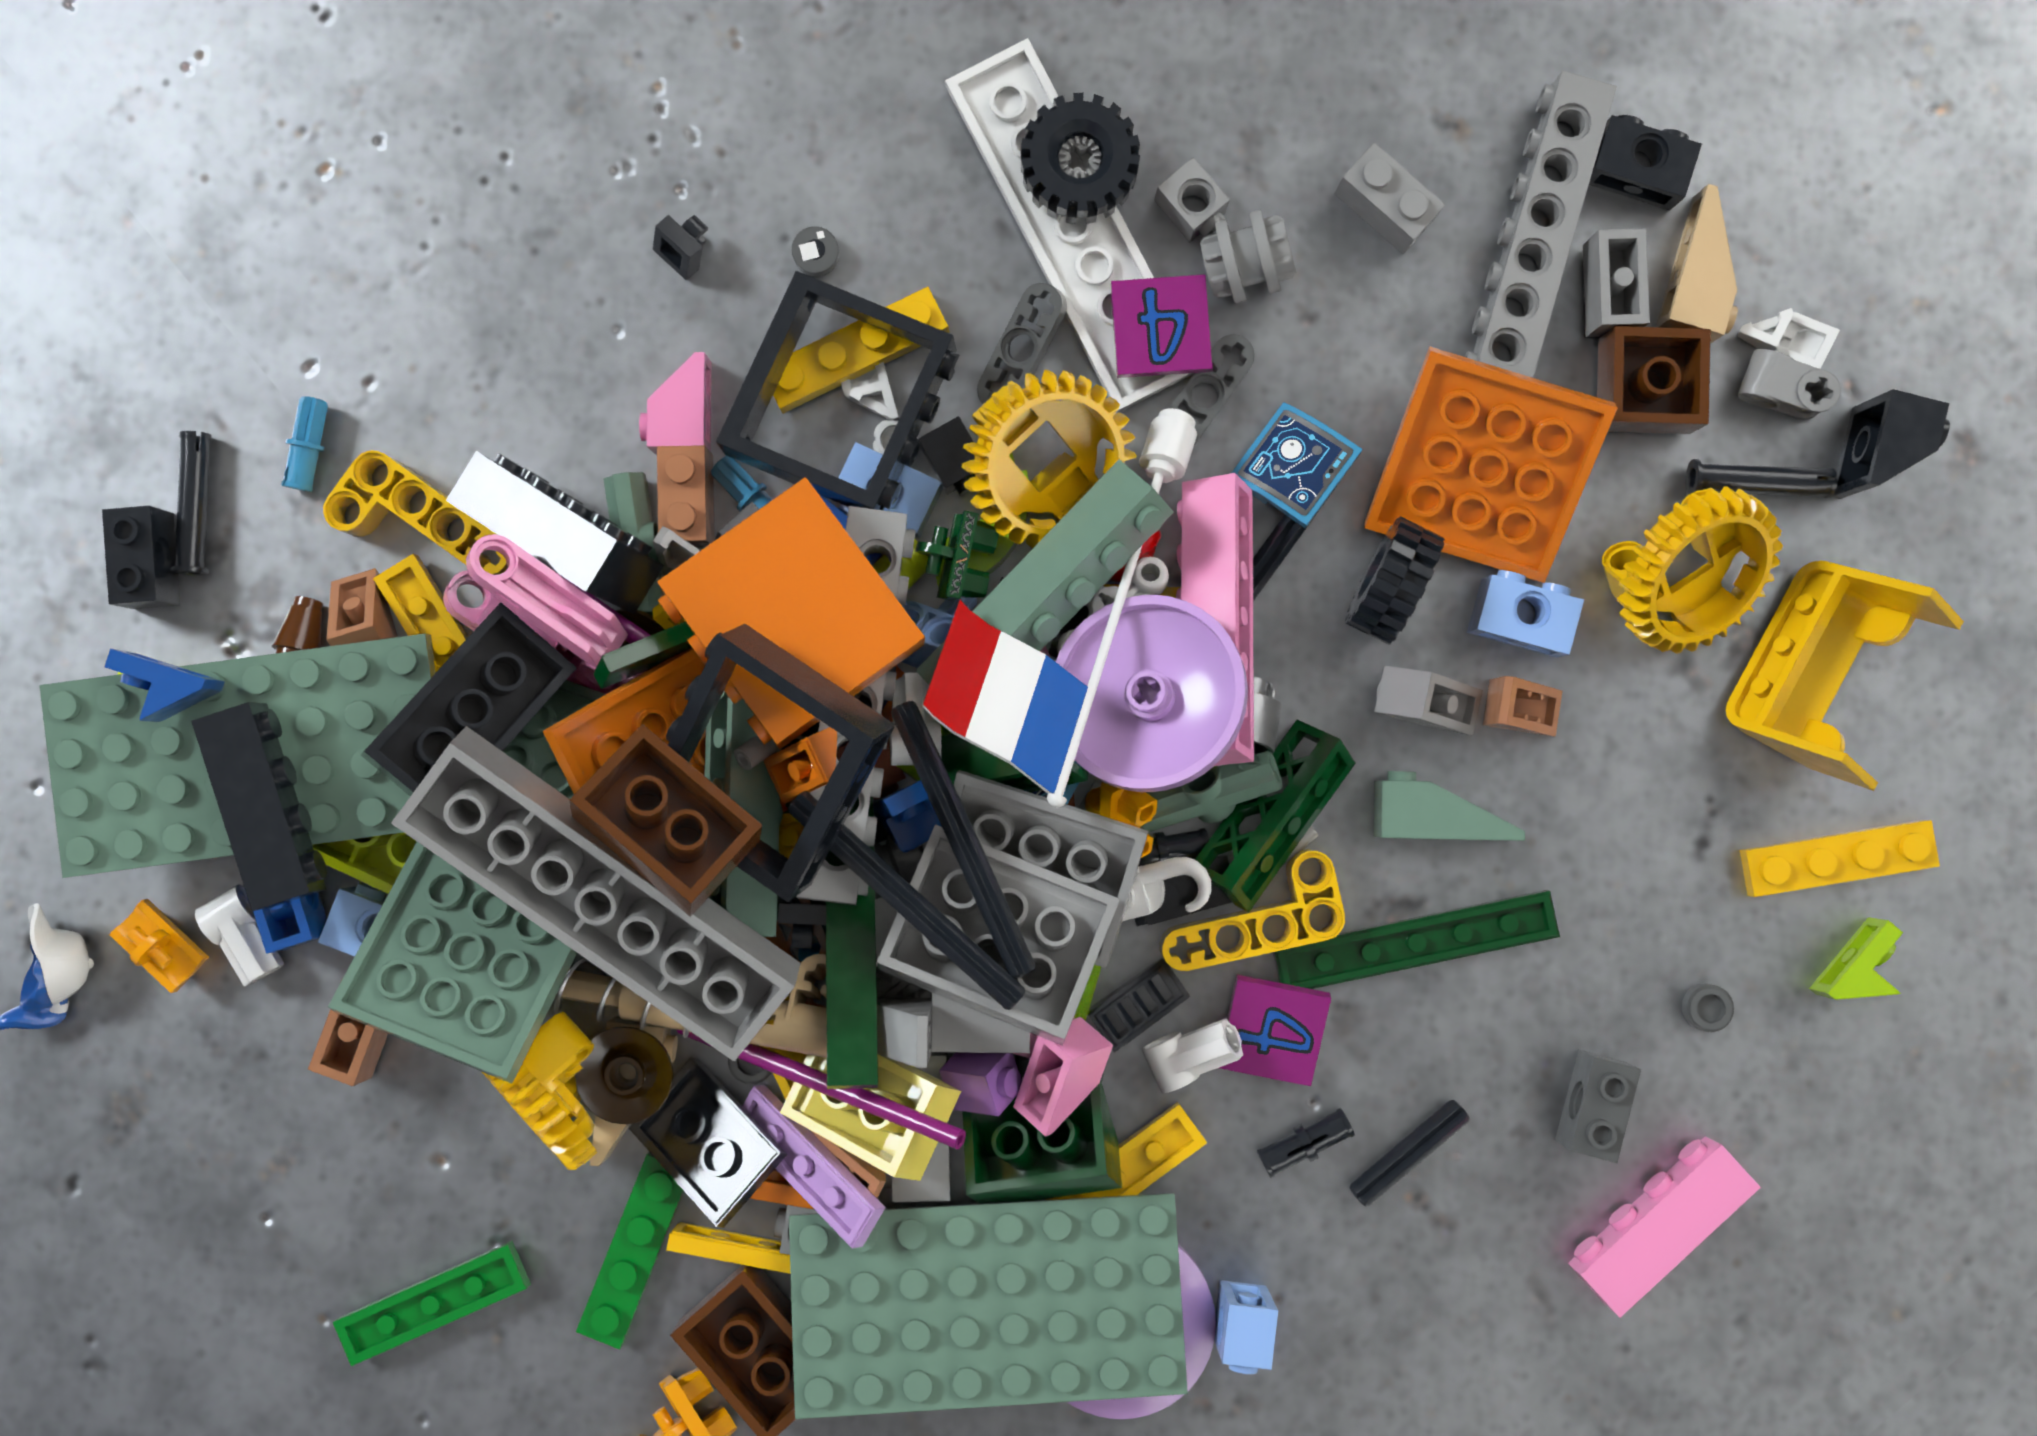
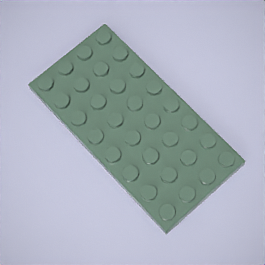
M417 634L179 666L225 681L221 692L161 722L140 721V715L149 690L120 682L122 674L39 685L62 878L233 856V850L191 721L247 702L267 703L268 708L276 713L280 721L282 735L278 739L283 755L291 760L296 771L297 782L293 786L299 803L306 807L311 818L312 829L308 833L312 845L404 833L391 824V822L410 796L363 758L361 754L431 679L436 671L430 634Z
M566 680L502 752L571 799L574 794L551 750L543 730L606 694ZM416 842L328 1008L345 1017L512 1084L577 952L419 842Z
M1174 1193L885 1209L863 1247L853 1249L818 1213L789 1215L795 1419L1188 1394Z

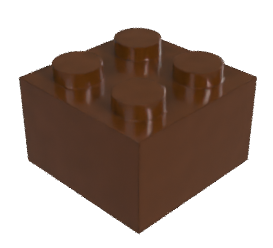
M1614 326L1598 339L1597 397L1614 402L1618 407L1608 432L1691 434L1708 425L1711 329Z

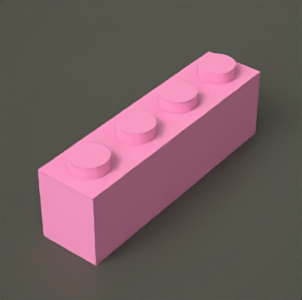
M1706 1136L1702 1140L1697 1139L1687 1144L1678 1155L1680 1160L1667 1172L1662 1171L1651 1177L1643 1188L1645 1192L1636 1201L1619 1207L1609 1218V1226L1597 1237L1590 1236L1583 1240L1575 1249V1257L1568 1262L1569 1266L1619 1318L1761 1188L1722 1144Z

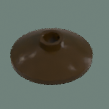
M615 1027L596 1035L591 1040L594 1044V1049L580 1064L583 1069L575 1075L577 1091L585 1106L599 1118L616 1124L637 1123L655 1114L667 1100L673 1084V1066L663 1044L650 1033L634 1027ZM622 1064H630L635 1068L636 1076L634 1079H626L621 1075L620 1066Z

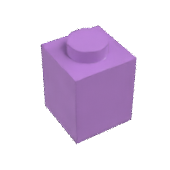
M956 1052L939 1070L943 1082L961 1091L953 1109L959 1111L1000 1116L1018 1095L1022 1083L1013 1053Z

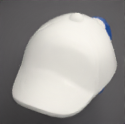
M38 903L28 908L30 949L34 955L33 962L24 978L20 1005L0 1016V1030L9 1028L42 1029L61 1023L67 1015L69 997L84 985L89 969L94 966V961L89 958L83 937L73 931L51 928Z

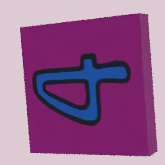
M1206 274L1111 281L1117 378L1211 372L1212 356Z
M1237 975L1227 1020L1236 1027L1240 1035L1243 1056L1238 1061L1219 1067V1069L1311 1086L1332 999L1330 993Z

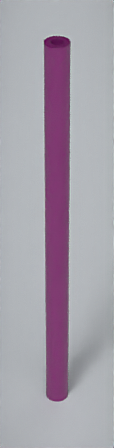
M676 1030L677 1033L683 1035L682 1030ZM689 1032L688 1038L712 1047L692 1032ZM756 1044L747 1045L738 1056L743 1061L952 1148L960 1149L965 1141V1130L863 1088L827 1089L826 1073Z

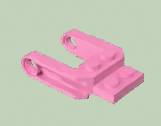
M493 534L478 539L467 554V570L456 574L444 591L443 600L447 611L473 631L502 602L577 667L567 678L568 681L608 694L642 674L639 673L601 689L593 675L602 655L620 648L628 636L627 632L615 614L504 536ZM487 550H495L501 553L507 562L506 571L498 575L486 572L480 565V554ZM466 584L477 587L483 595L482 605L476 608L465 607L457 598V589Z

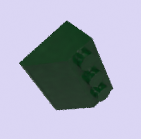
M1101 1081L1064 1122L1048 1136H1044L1013 1107L1017 1096L1000 1116L962 1111L963 1130L966 1131L964 1141L966 1195L979 1204L1035 1201L1122 1188L1118 1139Z

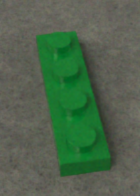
M650 1152L646 1154L576 1330L579 1334L619 1350L625 1342L684 1193V1190Z
M512 1240L347 1313L332 1323L349 1363L353 1366L523 1291L531 1285V1282Z

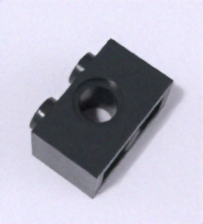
M1611 115L1605 126L1589 185L1670 211L1686 197L1702 143L1689 140V136L1679 130L1664 129L1661 131L1645 126L1644 122L1635 116ZM1641 151L1645 153L1650 159L1651 167L1639 164L1634 152Z
M150 505L102 509L109 605L129 609L180 606L178 574L169 572L170 567L175 566L176 537L174 513Z

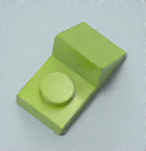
M1868 917L1809 989L1816 995L1834 1000L1901 994L1873 969L1875 966H1880L1891 958L1896 950L1895 942L1903 932L1889 920Z

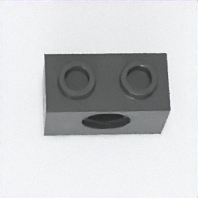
M1578 1049L1555 1141L1570 1151L1618 1163L1641 1069L1624 1061Z

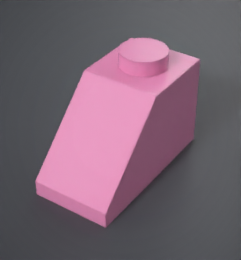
M695 352L647 399V413L640 414L639 432L641 441H647V447L654 454H657V446L705 445L711 452L712 362L705 352Z
M1081 1017L1072 1020L1063 1046L1038 1036L1013 1107L1044 1136L1052 1134L1100 1083L1113 1044Z

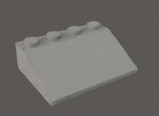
M958 770L954 787L980 843L1120 899L1095 962V965L1106 968L1115 947L1149 831L1067 804L1060 808H1054L1045 797Z
M935 825L910 885L1007 971L942 827ZM980 843L1035 962V970L1021 978L1015 979L1025 988V994L1012 1009H1004L900 913H897L876 962L878 968L886 974L1063 1046L1120 899Z

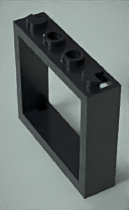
M795 271L716 443L726 456L790 483L796 484L806 477L819 495L847 507L854 506L883 511L885 508L890 509L894 499H898L901 490V483L897 481L904 465L911 467L918 455L921 446V440L917 439L924 422L930 424L938 411L941 398L936 395L944 379L950 381L955 373L954 367L960 355L956 353L954 336L804 273ZM816 303L930 349V353L867 490L752 442Z
M743 624L723 634L721 632L718 633L707 646L705 657L708 661L702 673L689 685L685 693V699L688 700L683 714L668 729L666 740L669 741L668 746L687 762H690L736 664L849 740L789 858L760 839L755 847L737 865L742 871L789 902L812 885L896 725L747 624Z

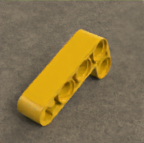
M374 450L361 453L352 462L323 505L325 520L332 528L358 537L371 534L388 512L391 511L465 565L467 554L478 539L486 535H498L447 502V495L404 464L382 452ZM386 464L388 469L386 480L382 484L374 486L372 481L374 470L378 466ZM424 491L426 504L420 512L413 514L410 510V500L416 493ZM358 502L360 514L353 523L347 524L345 511L350 504ZM461 518L464 522V532L457 540L450 541L447 535V528L453 520ZM496 551V554L501 558L497 565L492 564L491 559L481 553L479 557L480 565L486 572L498 575L506 571L507 562L501 553Z
M1301 850L1286 864V877L1292 900L1252 908L1249 913L1242 910L1172 926L1162 934L1159 941V951L1162 958L1173 969L1190 971L1322 942L1336 937L1344 927L1345 913L1335 868L1331 859L1324 853L1316 850ZM1308 858H1315L1321 866V874L1315 882L1305 884L1299 877L1300 864ZM1325 904L1331 912L1330 923L1326 928L1314 930L1309 923L1310 912L1315 906ZM1272 915H1280L1285 921L1284 934L1276 940L1266 939L1262 932L1264 921ZM1226 925L1236 926L1240 933L1238 944L1230 950H1222L1216 944L1217 932ZM1205 929V942L1211 951L1210 955H1205V950L1201 946L1188 949L1186 953L1187 958L1183 960L1176 953H1170L1169 948L1177 945L1176 937L1183 936L1188 943L1203 941L1198 932Z

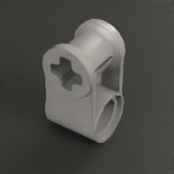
M1756 349L1752 354L1737 396L1751 405L1772 409L1796 419L1806 420L1835 406L1840 398L1841 387L1835 375L1827 370L1796 361L1790 356L1774 350ZM1807 387H1811L1812 391L1811 393H1809L1808 391H1805V389ZM1811 396L1816 398L1817 401L1814 403L1810 402Z

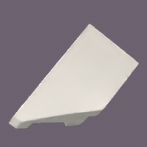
M1792 308L1779 312L1775 317L1755 324L1750 322L1742 325L1737 336L1757 349L1774 350L1788 355L1796 361L1821 369L1840 330L1793 312Z
M884 362L875 366L876 369L858 378L848 379L841 383L844 396L848 400L888 420H899Z

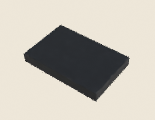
M690 1057L673 1077L670 1094L662 1107L649 1118L633 1123L628 1128L711 1222L720 1228H724L788 1155L700 1060Z

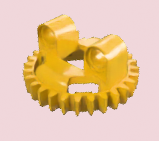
M1044 370L1041 383L1033 374L1027 373L1025 374V388L1023 389L1013 381L1007 382V386H1003L997 392H994L992 397L972 414V418L978 425H970L969 429L979 438L977 443H966L963 446L965 450L975 455L974 460L962 463L964 470L975 474V477L970 478L964 483V487L972 492L980 491L970 500L971 505L977 509L985 508L980 518L987 524L995 523L994 527L999 535L1006 536L1009 533V539L1019 545L1026 539V544L1031 548H1034L1099 480L1095 475L1097 446L1102 438L1113 443V449H1105V463L1102 473L1105 474L1119 459L1125 464V461L1137 457L1135 452L1124 448V445L1134 440L1135 436L1127 430H1121L1130 419L1121 412L1116 413L1120 403L1112 397L1106 398L1107 391L1102 386L1096 384L1092 387L1090 379L1082 375L1075 381V376L1065 370L1062 371L1058 381L1054 372ZM1047 421L1074 456L1072 457L1065 452L1062 455H1058L1029 481L1009 455ZM1024 512L1053 513L1057 523L1053 519L1039 520L1030 518V524H1028L1018 516Z
M1724 486L1721 492L1718 493L1713 488H1708L1689 494L1683 499L1681 504L1676 502L1673 505V511L1663 516L1660 514L1657 517L1658 522L1650 530L1646 529L1643 532L1648 540L1645 546L1635 541H1623L1610 546L1602 556V564L1611 593L1617 599V602L1624 606L1619 615L1627 621L1625 623L1626 628L1650 647H1654L1661 652L1671 650L1676 654L1681 653L1684 648L1693 652L1697 649L1699 643L1710 646L1713 636L1716 634L1726 637L1727 628L1730 625H1741L1740 617L1747 610L1754 612L1751 605L1757 597H1766L1762 589L1765 583L1772 582L1775 579L1770 570L1780 565V560L1775 554L1783 548L1782 543L1778 540L1782 530L1776 525L1777 518L1763 505L1764 503L1754 496L1747 494L1742 489L1734 492L1729 487ZM1691 543L1693 549L1705 557L1708 562L1669 587L1665 573L1675 557L1683 548ZM1742 551L1750 558L1748 564H1743L1737 579L1733 583L1735 587L1729 592L1722 587L1721 582L1735 555ZM1657 611L1671 612L1673 621L1658 619Z
M561 1012L551 1017L540 1027L512 1084L484 1072L482 1073L568 1170H576L597 1153V1150L588 1140L593 1134L595 1125L591 1116L579 1103L581 1098L575 1082V1075L583 1069L580 1064L590 1055L594 1049V1044L565 1012ZM573 1116L577 1118L574 1121L571 1119Z

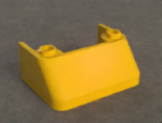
M1828 561L1810 562L1803 566L1794 576L1727 702L1726 716L1741 732L1803 766L1874 791L1878 782L1847 753H1844L1845 740L1843 735L1832 725L1822 722L1827 710L1864 642L1877 646L1893 645L1906 636L1915 618L1960 630L1964 621L1934 588Z

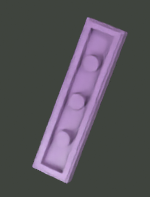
M765 1085L753 1086L743 1107L788 1154L775 1169L852 1249L863 1247L886 1207L808 1128L780 1113L784 1104Z

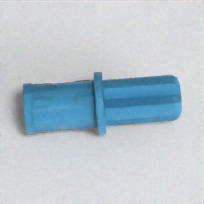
M302 396L299 399L292 438L286 439L285 442L290 447L281 486L313 492L319 451L324 452L325 447L320 444L328 405L322 399Z
M725 456L713 466L711 475L738 503L737 510L739 512L751 502L760 509L773 500L765 492L767 486L764 483L758 484L734 458Z

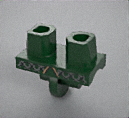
M964 510L963 514H954L948 546L945 545L949 529L935 526L931 543L917 542L915 552L928 556L926 574L939 576L942 559H944L936 598L952 601L959 600L961 597L984 598L986 596L990 579L989 573L968 568L971 551L988 555L994 554L999 534L996 532L995 527L978 521V513Z

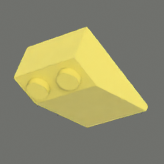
M807 1054L803 1064L827 1074V1058ZM877 1054L878 1087L863 1089L943 1122H948L961 1094L960 1090L916 1067ZM796 1082L793 1083L780 1111L786 1117L895 1178L921 1181L938 1144V1141Z

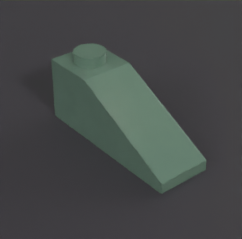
M1388 771L1387 781H1374L1373 837L1525 841L1524 830L1430 781H1416V772Z

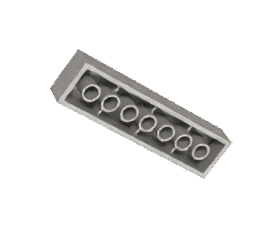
M466 726L450 742L391 824L729 1059L735 1061L793 990L801 963L709 898L689 917L575 820L571 814L569 798Z

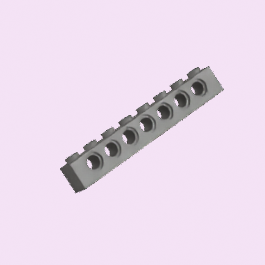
M1562 70L1552 85H1544L1536 106V112L1542 114L1538 130L1532 128L1524 147L1523 156L1529 158L1525 174H1518L1512 188L1510 201L1517 203L1512 219L1508 217L1505 219L1499 233L1497 245L1504 248L1500 262H1493L1488 272L1484 289L1491 291L1487 307H1480L1475 317L1472 334L1477 335L1478 338L1474 352L1468 351L1465 355L1466 358L1533 378L1617 86ZM1557 122L1568 123L1573 128L1575 137L1563 135L1557 127ZM1544 166L1557 168L1561 173L1562 182L1550 180L1545 174ZM1531 210L1544 212L1549 219V226L1543 227L1536 224L1532 219ZM1518 254L1530 255L1536 262L1537 270L1530 272L1523 269L1519 264ZM1505 299H1517L1524 308V315L1517 317L1510 314L1505 306ZM1493 342H1501L1508 346L1511 352V360L1509 362L1501 361L1495 357L1492 351Z
M849 506L846 532L865 557L872 553H881L889 559L890 567L885 572L879 573V576L899 603L905 606L909 577L900 576L902 557L912 559L915 530L906 528L907 514ZM886 672L857 693L867 697L871 702V709L880 715L882 714L883 700L893 701L897 672ZM820 720L818 732L829 728V726ZM837 732L838 752V749L843 744L848 743L849 740ZM836 752V766H837V764H838V762H839L838 759H837V752ZM874 767L858 796V809L855 813L848 816L844 822L847 828L867 846L874 847L878 817L868 816L870 797L880 798L884 769ZM826 785L811 791L810 794L819 800ZM824 860L812 885L796 897L856 905L857 895L867 896L869 885L846 864L833 866Z

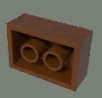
M644 724L621 745L569 800L571 814L575 820L689 917L695 913L760 841L763 826Z
M741 1265L684 1315L670 1336L757 1436H778L796 1420L791 1302L761 1268Z

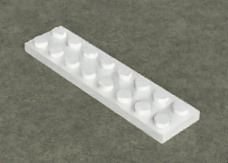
M1027 38L945 80L946 88L1048 283L1060 290L1064 295L1067 303L1065 315L1103 388L1106 389L1107 396L1116 399L1120 403L1116 413L1122 412L1193 375L1194 373L1117 378L1111 281L1154 278L1117 206H1115V212L1105 218L1103 213L1097 215L1096 222L1086 224L1085 218H1077L1076 224L1066 223V216L1058 214L1056 220L1048 216L1047 208L1044 205L1038 208L1032 202L1031 191L1026 192L1023 184V173H1021L1022 138L1025 139V128L1030 119L1035 122L1037 111L1044 104L1050 109L1053 107V99L1059 97L1030 40ZM1075 151L1072 152L1069 168L1080 167L1085 172L1088 169L1090 155L1086 153L1083 156H1079Z

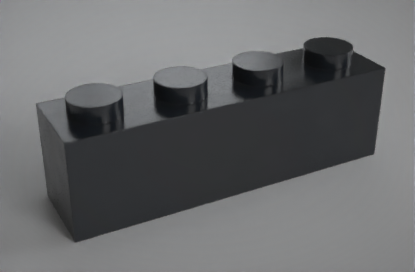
M247 702L192 720L195 735L251 910L257 911L272 908L327 890L324 879L327 876L326 865L322 855L317 850L314 851L308 833L312 829L311 818L306 807L298 801L293 786L297 782V775L291 760L283 755L278 739L282 735V728L276 713L268 708L267 703Z

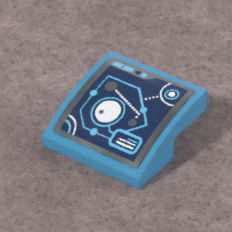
M1283 402L1231 473H1236L1252 489V496L1265 505L1270 503L1299 525L1306 528L1363 449L1312 416Z

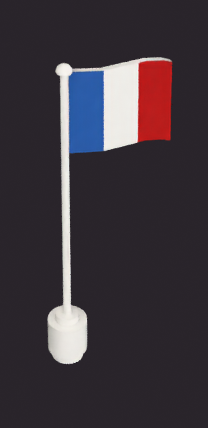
M1164 409L1159 413L1158 417L1152 420L1139 459L1141 468L1153 480L1151 486L1158 494L1162 483L1181 479L1185 475L1197 437L1194 418L1179 409ZM1142 546L1126 563L1088 686L1046 654L990 626L959 600L928 688L923 708L932 718L954 735L1011 764L1048 793L1047 801L1054 808H1060L1067 802V799L1063 797Z

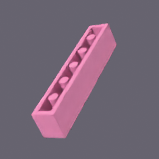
M1236 473L1182 482V500H1179L1177 503V516L1182 526V544L1177 546L1176 553L1177 562L1181 569V588L1177 590L1176 598L1203 609L1222 625L1239 651L1247 677L1248 700L1242 726L1230 749L1215 766L1254 762L1252 489Z

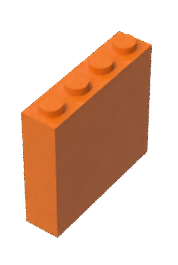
M806 477L657 581L665 594L657 601L674 624L683 619L692 630L694 635L687 639V641L704 664L708 661L705 657L706 648L718 633L721 632L723 634L738 626L747 624L847 693L855 696L924 646L925 643L923 633ZM736 664L724 692L734 705L740 700L745 702L754 714L746 721L764 745L773 740L780 750L820 721Z

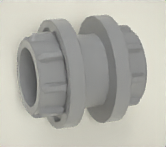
M1261 209L1249 213L1252 226L1230 232L1227 219L1215 223L1216 232L1204 236L1202 241H1200L1205 268L1214 296L1223 298L1233 295L1236 304L1247 301L1245 287L1266 281L1269 293L1272 294L1281 291L1280 281L1293 278L1296 268L1283 217L1275 215L1263 218Z

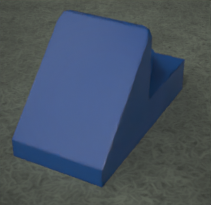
M110 648L104 666L105 668L123 673L120 682L149 690L140 715V721L161 722L221 692L225 681L148 656Z
M921 780L874 803L875 816L878 817L877 819L902 852H908L927 842L935 825L942 827L928 800L929 797Z

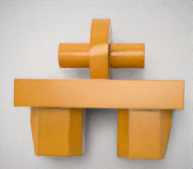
M1102 782L1100 787L1092 789L1087 793L1085 808L1086 811L1141 828V826L1150 822L1156 814L1158 800L1147 792L1128 791ZM1149 834L1147 835L1141 858L1152 851L1153 837Z
M149 899L141 900L133 912L109 934L130 954V960L136 966L144 967L170 993L177 992L209 958L202 949Z
M699 1368L682 1374L677 1379L669 1375L658 1383L678 1417L672 1419L665 1406L654 1412L652 1416L660 1429L653 1436H682L685 1430H687L690 1436H731L737 1430V1426L722 1405L703 1419H700L693 1405L714 1391L712 1385Z

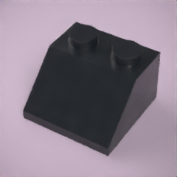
M1892 389L1852 407L1837 476L1835 477L1837 488L1833 498L1842 499L1879 486L1938 451L1949 433L1950 422L1946 417L1950 403Z

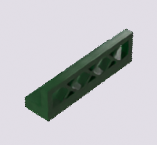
M1298 719L1272 754L1280 776H1288L1289 784L1284 791L1270 797L1263 795L1236 804L1233 812L1222 821L1195 859L1207 870L1211 878V884L1223 890L1235 906L1248 913L1356 764L1340 738ZM1303 737L1318 743L1309 756L1296 760L1293 759L1292 752ZM1260 813L1261 822L1255 831L1240 835L1239 825L1245 817ZM1233 850L1234 860L1223 875L1209 869L1219 854Z

